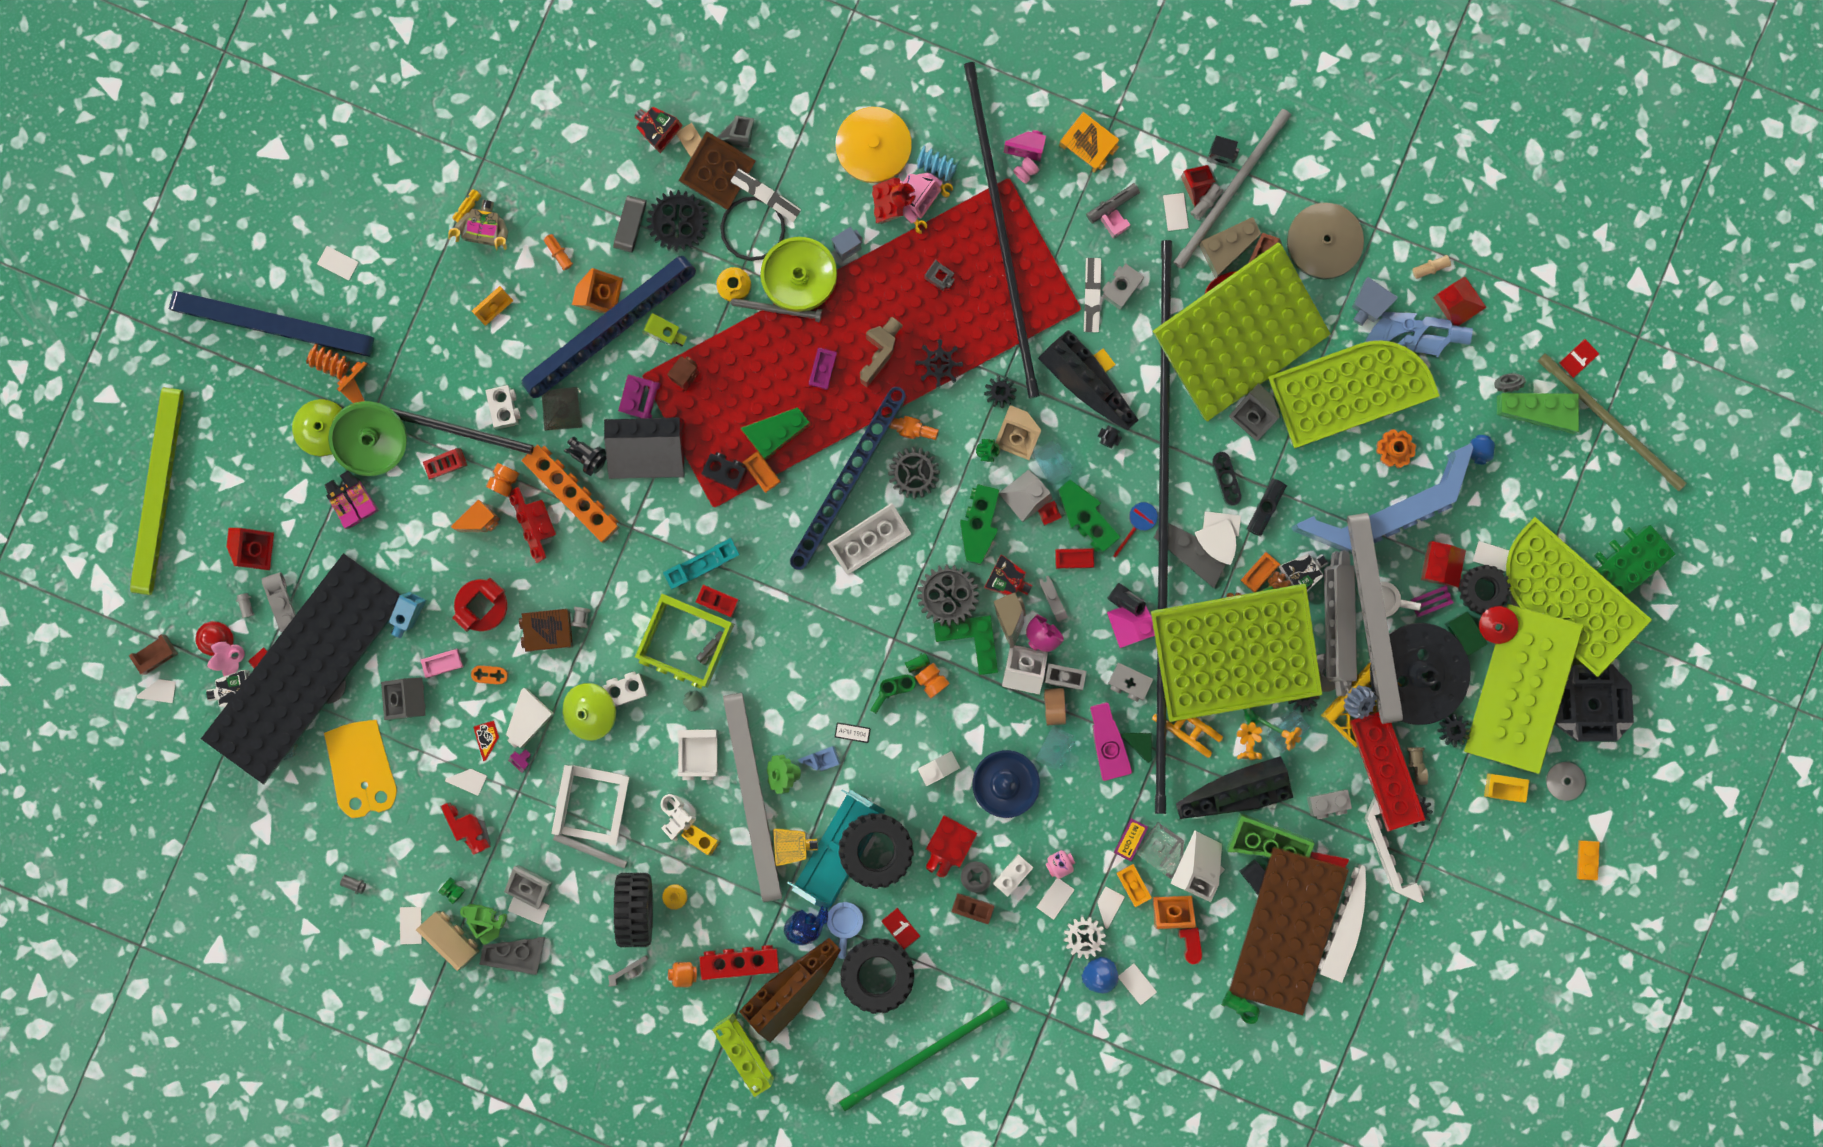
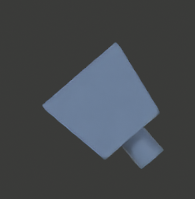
M1367 277L1352 305V308L1358 311L1353 321L1360 326H1363L1367 319L1375 322L1398 297Z

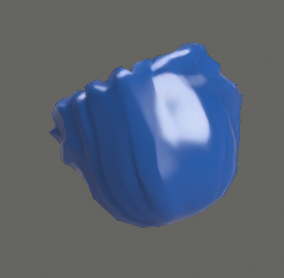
M1099 957L1091 960L1085 966V970L1081 975L1082 983L1089 990L1106 994L1117 986L1118 972L1114 962Z

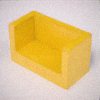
M1487 774L1484 797L1526 803L1529 780Z

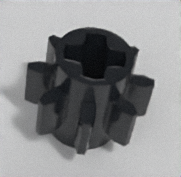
M1107 425L1106 429L1101 428L1098 437L1101 438L1099 443L1111 449L1114 445L1118 446L1122 437L1118 436L1120 431Z

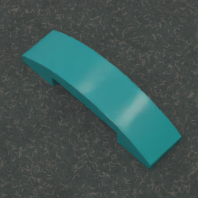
M729 538L694 558L664 571L663 574L670 588L674 589L712 571L740 554L732 538Z

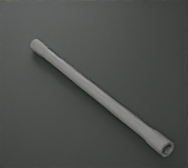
M1281 109L1272 122L1271 127L1194 236L1173 262L1177 267L1184 268L1199 243L1269 144L1288 121L1291 114L1287 110Z

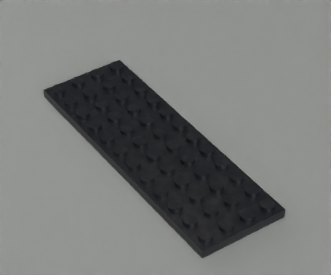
M343 553L204 733L201 740L264 785L389 622L401 594Z

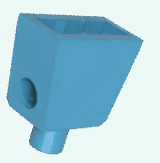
M411 592L399 596L389 623L394 625L391 632L393 636L402 638L404 631L413 628L426 600Z

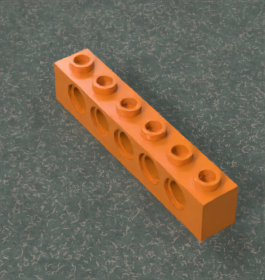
M537 444L534 447L533 453L527 454L521 461L604 544L620 528L617 525L619 521L612 514L608 516L603 511L605 507L598 500L594 502L590 498L592 494L585 486L581 489L576 484L579 480L572 473L568 475L563 470L565 466L558 459L554 461L550 457L552 453L545 446L541 448ZM549 461V469L541 470V463ZM558 474L563 475L562 483L555 484L554 477ZM570 488H575L577 491L576 496L573 498L567 496V491ZM585 501L589 502V510L581 511V504ZM597 515L603 516V522L600 525L594 524V518Z

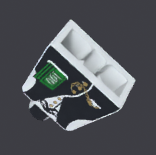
M1308 553L1282 564L1278 568L1286 575V580L1291 582V586L1306 584L1308 591L1323 577L1320 568L1327 565L1328 562L1322 554L1313 559Z
M242 670L216 679V688L206 690L208 701L218 700L219 707H225L250 675L249 670Z

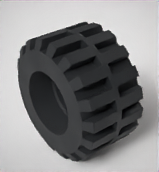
M1483 565L1472 568L1460 580L1461 587L1458 588V592H1461L1460 600L1463 599V605L1465 607L1468 606L1470 611H1475L1478 614H1482L1494 606H1503L1508 602L1509 599L1507 598L1511 594V591H1509L1511 584L1507 582L1508 576H1504V571L1498 570L1496 566ZM1481 578L1488 579L1494 586V595L1488 601L1481 600L1475 592L1476 582Z

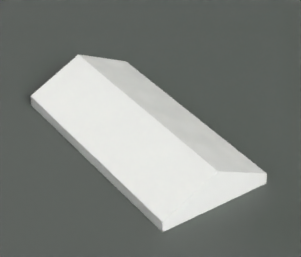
M891 503L827 545L846 575L905 539L911 533L893 503Z

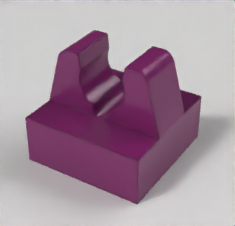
M526 749L520 755L514 751L508 761L523 773L529 766V763L526 761L530 758L531 753Z

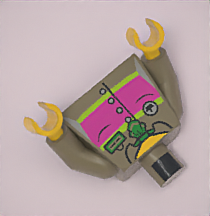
M483 200L481 210L471 209L469 213H466L459 220L454 228L449 230L448 239L455 236V242H459L461 235L464 241L495 246L496 250H498L500 245H503L504 250H506L508 229L500 215L492 212L494 202Z

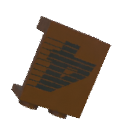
M570 609L521 613L522 618H519V627L523 629L524 636L521 637V647L525 648V652L573 648Z

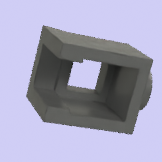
M937 260L933 262L924 279L942 291L946 287L949 289L955 281L953 278L954 273ZM939 270L947 274L943 281L935 277Z

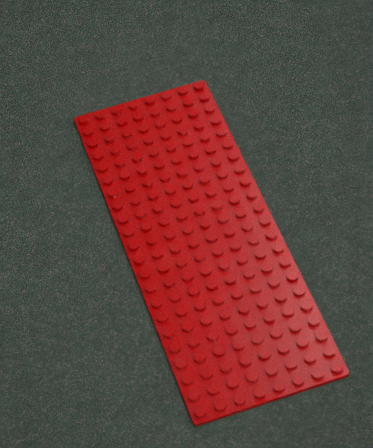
M1007 178L997 184L1027 337L1029 339L1079 312L1081 307L1013 183ZM989 188L926 222L927 228L919 225L918 228L922 231V234L917 233L914 228L837 269V281L832 294L823 304L812 309V311H817V308L822 309L821 322H815L814 318L761 310L643 374L642 377L644 379L661 383L660 389H657L655 402L663 417L681 418L684 420L682 430L684 455L712 507H718L759 485L747 468L738 491L706 478L701 474L710 453L715 455L718 452L727 456L726 460L732 463L733 460L743 463L757 452V449L742 432V427L797 407L810 422L809 427L765 460L775 475L868 426L891 388L899 387L904 390L906 400L902 407L935 390L937 379L934 376H929L924 382L921 381V376L927 373V369L923 365H915L916 360L925 361L928 357L927 353L922 350L923 345H926L930 351H936L938 349V340L941 339V347L945 352H950L956 346L958 350L952 354L951 358L956 363L963 362L962 368L954 367L951 370L952 376L957 378L1019 344ZM935 260L954 273V283L949 289L946 287L944 291L924 279L925 274ZM941 270L935 275L941 281L947 276ZM893 317L903 325L894 337L893 355L869 386L866 387L861 383L860 372L866 365H871L873 355L877 350H880L866 339V332L879 326L883 328L889 319ZM818 348L837 352L828 390L809 386ZM680 356L683 358L688 356L698 365L699 374L686 391L670 380L667 375ZM937 360V363H934L937 365V368L945 365L941 363V360ZM949 377L941 378V386L951 381ZM895 391L892 394V399L894 401L901 400L902 393ZM885 408L882 411V415L892 413L891 408ZM720 462L712 463V471H719L721 469ZM733 469L729 472L728 476L730 479H736L739 472Z

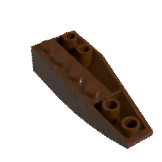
M830 938L826 939L765 983L739 1012L759 1035L771 1043L811 999L832 968L841 949Z

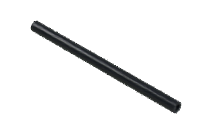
M390 407L403 421L527 454H532L534 450V445Z

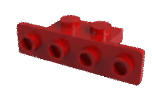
M517 487L511 491L509 500L516 510V518L523 528V536L530 546V554L535 559V562L539 563L546 559L540 541L554 537L556 533L543 500L525 504L521 491Z

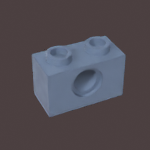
M851 226L831 239L832 246L842 262L862 249L861 243H863L857 230L853 231Z

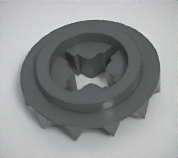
M1509 373L1496 379L1494 385L1497 391L1506 393L1523 388L1526 380L1522 375Z
M974 861L968 863L961 872L963 886L971 892L984 891L991 882L990 869L982 862ZM970 870H972L976 874L983 871V873L979 877L981 884L976 880L971 881L969 883V881L973 877L971 874L972 872Z

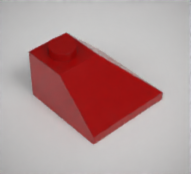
M1465 276L1433 297L1448 320H1451L1454 326H1460L1487 308Z
M228 528L226 547L234 566L270 570L274 532L246 528Z

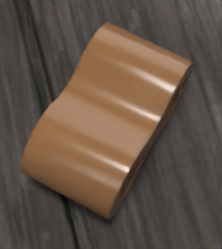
M1064 688L1044 689L1046 726L1065 725Z

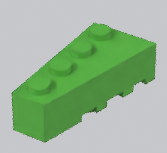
M1501 393L1497 396V415L1575 434L1579 432V394Z
M1240 813L1229 840L1227 851L1270 857L1274 846L1310 857L1315 843L1312 839Z

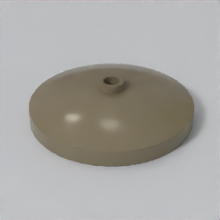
M1318 203L1302 210L1291 223L1287 235V248L1293 263L1303 273L1318 279H1332L1347 273L1359 260L1364 246L1363 230L1357 218L1346 208L1333 203ZM1326 236L1329 237V242L1324 240Z

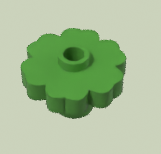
M784 754L772 756L771 761L768 762L767 774L771 790H775L776 794L789 793L794 782L801 777L799 766L791 763L790 759H786Z

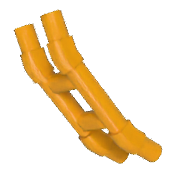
M1157 713L1154 714V716H1153V718H1152V720L1155 721L1156 723H1157ZM1197 717L1178 720L1174 725L1166 720V729L1207 758L1212 755V752L1196 741L1202 731L1217 742L1223 739L1221 734ZM1186 720L1196 726L1190 736L1180 730Z

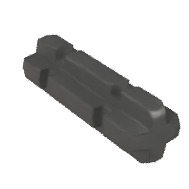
M719 631L715 636L716 638L706 645L703 653L700 652L696 658L701 664H706L709 656L712 657L722 637V631Z

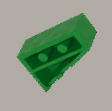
M797 407L742 427L741 430L761 456L767 460L809 427L810 422Z

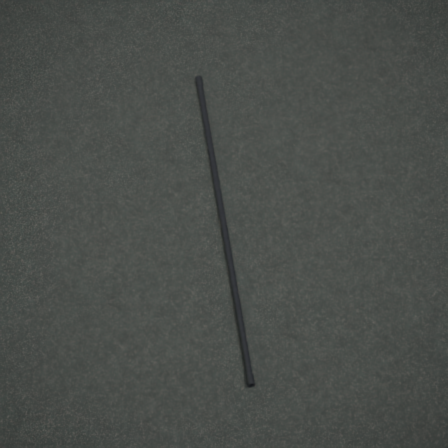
M1171 240L1161 241V325L1171 318ZM1162 347L1160 363L1158 610L1167 608L1170 361ZM1157 653L1155 814H1166V701Z

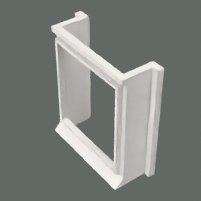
M564 765L551 834H564L609 843L608 845L616 846L629 782L628 775L575 765ZM574 776L620 784L610 835L564 826Z

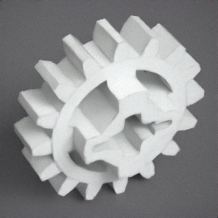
M1081 916L1079 922L1073 919L1074 925L1068 923L1070 930H1064L1068 937L1063 940L1069 942L1066 948H1072V955L1077 952L1078 958H1081L1082 954H1084L1085 958L1088 959L1090 953L1095 957L1094 951L1098 950L1101 952L1102 950L1099 945H1105L1101 938L1106 937V935L1100 933L1104 928L1102 926L1097 927V920L1092 923L1091 917L1085 921L1084 917ZM1080 925H1089L1086 929L1078 928ZM1094 931L1097 933V942L1093 940L1092 934ZM1077 932L1084 935L1088 933L1087 937L1092 943H1089L1085 940L1083 942H1080L1082 938ZM1072 933L1076 935L1077 940L1074 945L1072 943ZM1083 946L1091 947L1089 950H1080Z

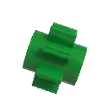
M982 439V443H979L976 447V454L981 458V461L994 462V457H998L1000 453V447L995 443V439Z

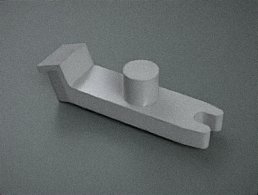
M1046 576L1047 582H1043L1040 579V585L1057 622L1068 618L1051 579L1049 576Z
M647 955L619 972L609 975L608 987L618 985L617 978L625 973H628L631 979L637 976L638 972L635 967L647 961Z

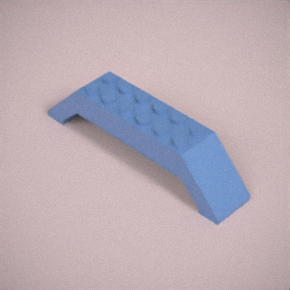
M1472 443L1447 455L1449 460L1439 484L1369 516L1374 543L1383 540L1382 535L1389 537L1400 532V527L1407 529L1418 524L1417 519L1419 518L1422 522L1435 516L1434 511L1436 510L1439 514L1453 507L1452 503L1457 501L1472 454ZM1314 516L1292 526V530L1296 533L1340 551L1346 550L1352 553L1348 526L1341 529L1317 521Z

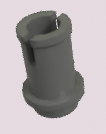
M345 874L340 881V886L355 891V894H362L366 888V883H364V880L359 881Z

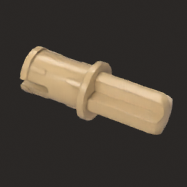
M1448 255L1433 261L1428 260V263L1413 268V275L1418 279L1431 273L1436 274V271L1450 267L1451 261Z

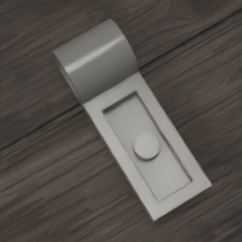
M279 572L262 578V584L279 630L283 632L296 613L286 590L287 586L284 576Z

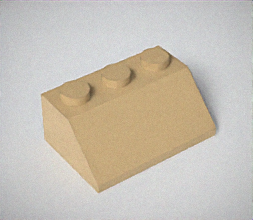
M436 911L416 931L458 971L464 968L479 952L477 949L478 945L471 938L468 940L463 935L465 932L458 925L454 926L450 922L451 918L442 911L440 913Z

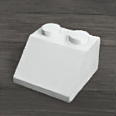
M1016 645L1009 649L1002 687L1040 695L1048 652L1035 651Z

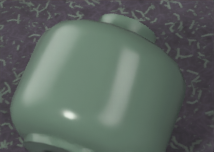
M689 691L684 695L683 704L689 711H697L702 707L704 699L698 691H693L692 693Z

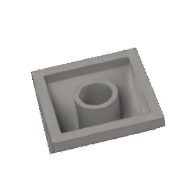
M517 865L512 869L504 892L539 909L552 882Z

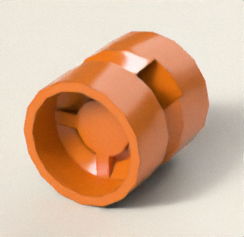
M497 463L493 470L494 477L489 478L486 487L509 497L513 489L511 484L516 483L520 473Z
M934 662L914 677L920 686H925L924 691L930 699L950 684L944 675H939L940 670Z

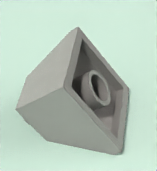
M1029 469L999 493L1022 522L1053 499L1050 491Z

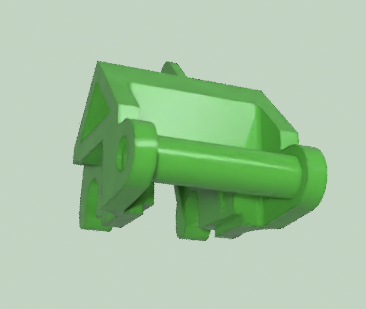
M475 904L462 907L460 915L467 918L466 923L476 939L479 938L486 945L499 937L500 930L504 927L507 920L506 913L500 915L499 920H496L495 915L497 912L493 911V908Z

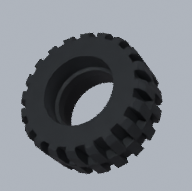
M868 813V815L857 817L858 819L850 822L847 829H844L842 838L839 841L838 853L842 867L851 879L865 887L878 889V887L886 888L892 883H897L902 876L906 875L908 867H911L912 856H914L913 842L909 832L895 818L882 813ZM874 832L887 835L894 846V854L891 861L886 866L878 869L865 866L858 856L860 841L866 835Z
M620 873L616 876L614 888V933L616 945L619 947H647L652 941L653 928L651 875L648 873Z
M885 938L866 939L856 944L846 955L841 968V986L845 996L848 997L854 1006L872 1014L888 1013V1011L898 1008L899 1005L907 1000L914 984V968L908 953L896 942L894 943ZM875 957L888 960L896 972L894 985L887 992L881 994L868 992L861 985L859 979L862 965L867 960Z

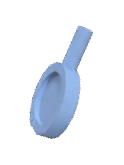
M839 902L834 905L827 916V926L830 932L840 938L839 948L841 951L838 955L840 959H845L847 938L857 935L863 924L862 912L855 904L850 902Z

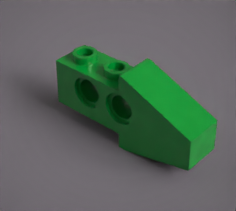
M1072 480L1067 481L1058 489L1070 529L1077 525L1079 527L1077 529L1084 538L1087 536L1091 540L1090 545L1096 552L1100 551L1103 553L1120 538L1117 532L1096 510L1101 504L1098 499ZM1087 513L1090 516L1089 522H1081L1079 519L1080 514ZM1099 527L1102 530V536L1095 537L1092 534V529Z
M977 484V488H972L970 499H973L972 507L968 506L965 516L969 519L968 521L960 520L966 562L981 565L997 534L998 529L990 526L999 489ZM985 501L987 509L984 511L978 510L976 507L977 502ZM975 519L981 520L983 523L982 528L974 529L972 521Z

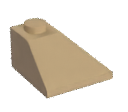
M1010 405L995 443L1004 451L1030 460L1041 429L1028 412Z

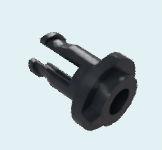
M575 436L568 440L567 444L571 447L565 449L564 452L566 454L569 453L575 460L583 464V472L590 477L593 473L599 472L606 462L605 449L600 446L593 449L584 442L578 441Z

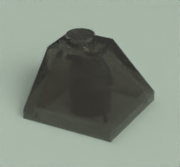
M578 387L554 389L542 395L545 431L583 428L581 395Z

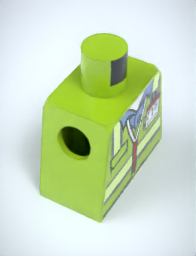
M653 313L650 315L642 331L643 334L668 346L673 342L683 347L687 336L677 332L678 326ZM663 330H669L670 336H665Z

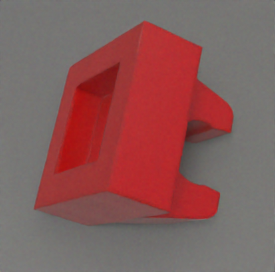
M1055 500L1045 504L1038 510L1044 526L1062 519Z

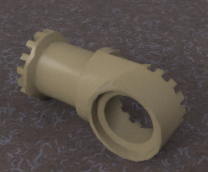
M1424 747L1407 748L1410 761L1408 767H1415L1414 776L1416 778L1414 780H1417L1415 784L1427 785L1428 771L1425 768V763H1423Z

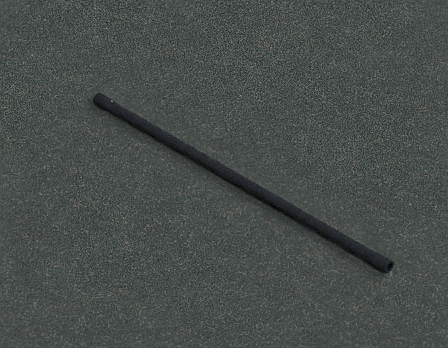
M968 62L964 64V70L971 95L1026 377L1028 397L1031 399L1040 397L1030 353L977 82L975 62Z

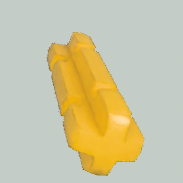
M473 189L468 194L469 197H466L458 208L459 211L455 212L452 217L455 222L458 223L466 213H469L474 207L475 201L480 199L481 194Z

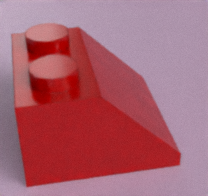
M1435 541L1428 542L1421 580L1459 588L1466 550Z

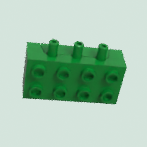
M1651 525L1643 527L1636 534L1630 527H1627L1623 532L1628 536L1629 540L1620 546L1613 539L1609 545L1615 552L1607 559L1600 551L1594 555L1601 563L1595 570L1625 596L1675 555V552Z

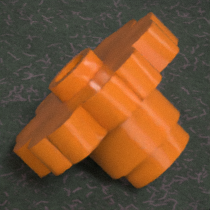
M1392 429L1389 432H1385L1382 435V440L1377 442L1376 453L1381 455L1380 461L1387 467L1395 465V467L1401 468L1408 465L1410 458L1415 456L1416 445L1411 442L1412 436L1407 434L1406 431L1397 432L1395 429ZM1394 446L1398 447V452L1394 450Z

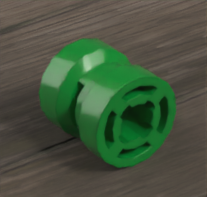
M450 877L438 892L442 896H446L451 904H454L463 895L465 889L462 886L456 885L455 880Z

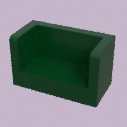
M1468 611L1445 623L1449 632L1462 644L1467 656L1488 644Z

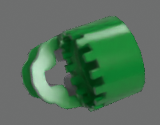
M1228 990L1224 997L1226 999H1223L1221 1005L1235 1010L1237 1014L1241 1015V1019L1245 1023H1256L1260 1014L1259 1008L1247 1002L1245 998H1240ZM1246 1012H1252L1255 1016L1247 1015Z

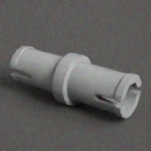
M1213 184L1206 195L1200 198V202L1190 212L1195 219L1200 220L1205 212L1214 206L1215 200L1223 193V189H1220V186Z

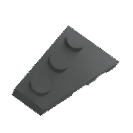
M545 937L483 945L479 964L537 975Z

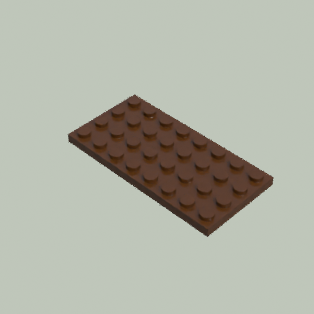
M1273 846L1230 983L1229 991L1232 994L1303 1016L1347 878L1348 868Z

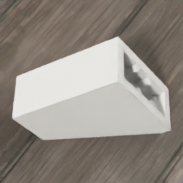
M523 688L520 692L506 733L509 737L507 741L515 748L517 746L523 748L554 715L527 688Z
M952 751L919 767L918 771L925 785L928 786L960 769V766Z

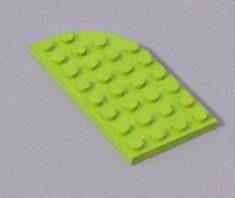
M1382 340L1360 343L1268 377L1294 449L1440 396L1429 368L1416 353L1403 345Z
M1536 517L1527 524L1514 540L1506 563V576L1509 578L1507 582L1511 584L1509 589L1513 598L1521 608L1584 625L1575 657L1599 677L1651 623L1652 619Z

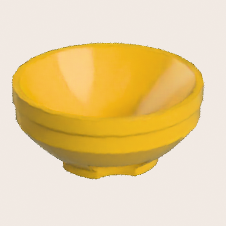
M727 268L721 272L717 279L718 293L729 302H731V299H745L751 290L750 277L740 268ZM730 278L738 279L739 284L736 288L728 286L727 282Z

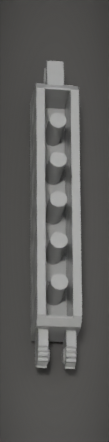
M1343 550L1332 553L1331 566H1327L1324 570L1326 678L1330 682H1335L1336 696H1346L1351 689L1352 681H1357L1354 566L1350 565L1349 552Z

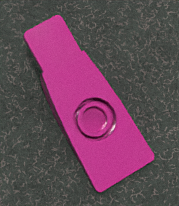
M1105 702L1091 706L1090 711L1094 722L1092 726L1094 744L1103 781L1131 774L1132 770L1117 725L1112 718L1109 703Z

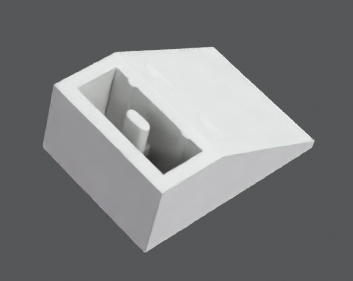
M1194 831L1170 884L1211 902L1219 886L1222 844Z

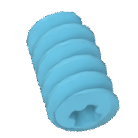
M924 145L917 159V168L921 169L924 166V172H928L931 169L932 175L938 172V178L940 179L945 175V181L948 182L953 177L959 161L954 165L953 158L948 162L946 161L947 155H944L942 158H939L940 152L932 155V148L925 152L926 146Z

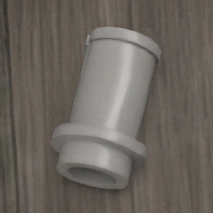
M248 593L237 595L236 602L239 603L242 618L254 615L250 603L251 596Z

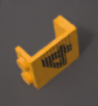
M1083 112L1061 139L1059 146L1064 150L1066 148L1071 150L1093 167L1092 171L1095 173L1098 169L1102 170L1107 164L1106 158L1109 154L1113 156L1118 150L1119 146L1117 144L1119 139Z

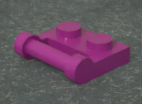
M628 374L618 411L640 418H652L651 411L657 389H660L661 383ZM646 386H649L644 412L639 410Z

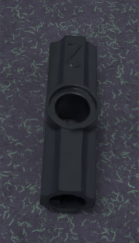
M1271 479L1246 530L1254 535L1262 536L1287 487L1286 484L1277 479ZM1266 502L1270 504V512L1263 511V503Z

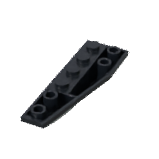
M1069 329L1038 357L1068 390L1111 422L1129 430L1139 421L1097 359Z
M1279 756L1226 774L1192 792L1177 802L1176 807L1179 818L1187 819L1255 810L1293 798L1287 768L1282 757Z

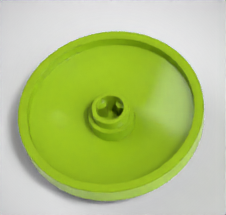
M791 237L780 241L768 251L762 262L760 277L766 295L774 304L788 311L803 312L820 306L830 297L837 281V268L832 254L823 244L807 237Z

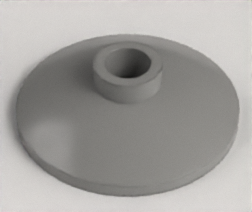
M1561 762L1549 770L1546 785L1549 792L1555 798L1564 801L1573 800L1582 793L1585 786V777L1577 765L1570 762ZM1566 778L1570 779L1569 785H1566L1564 783V780Z

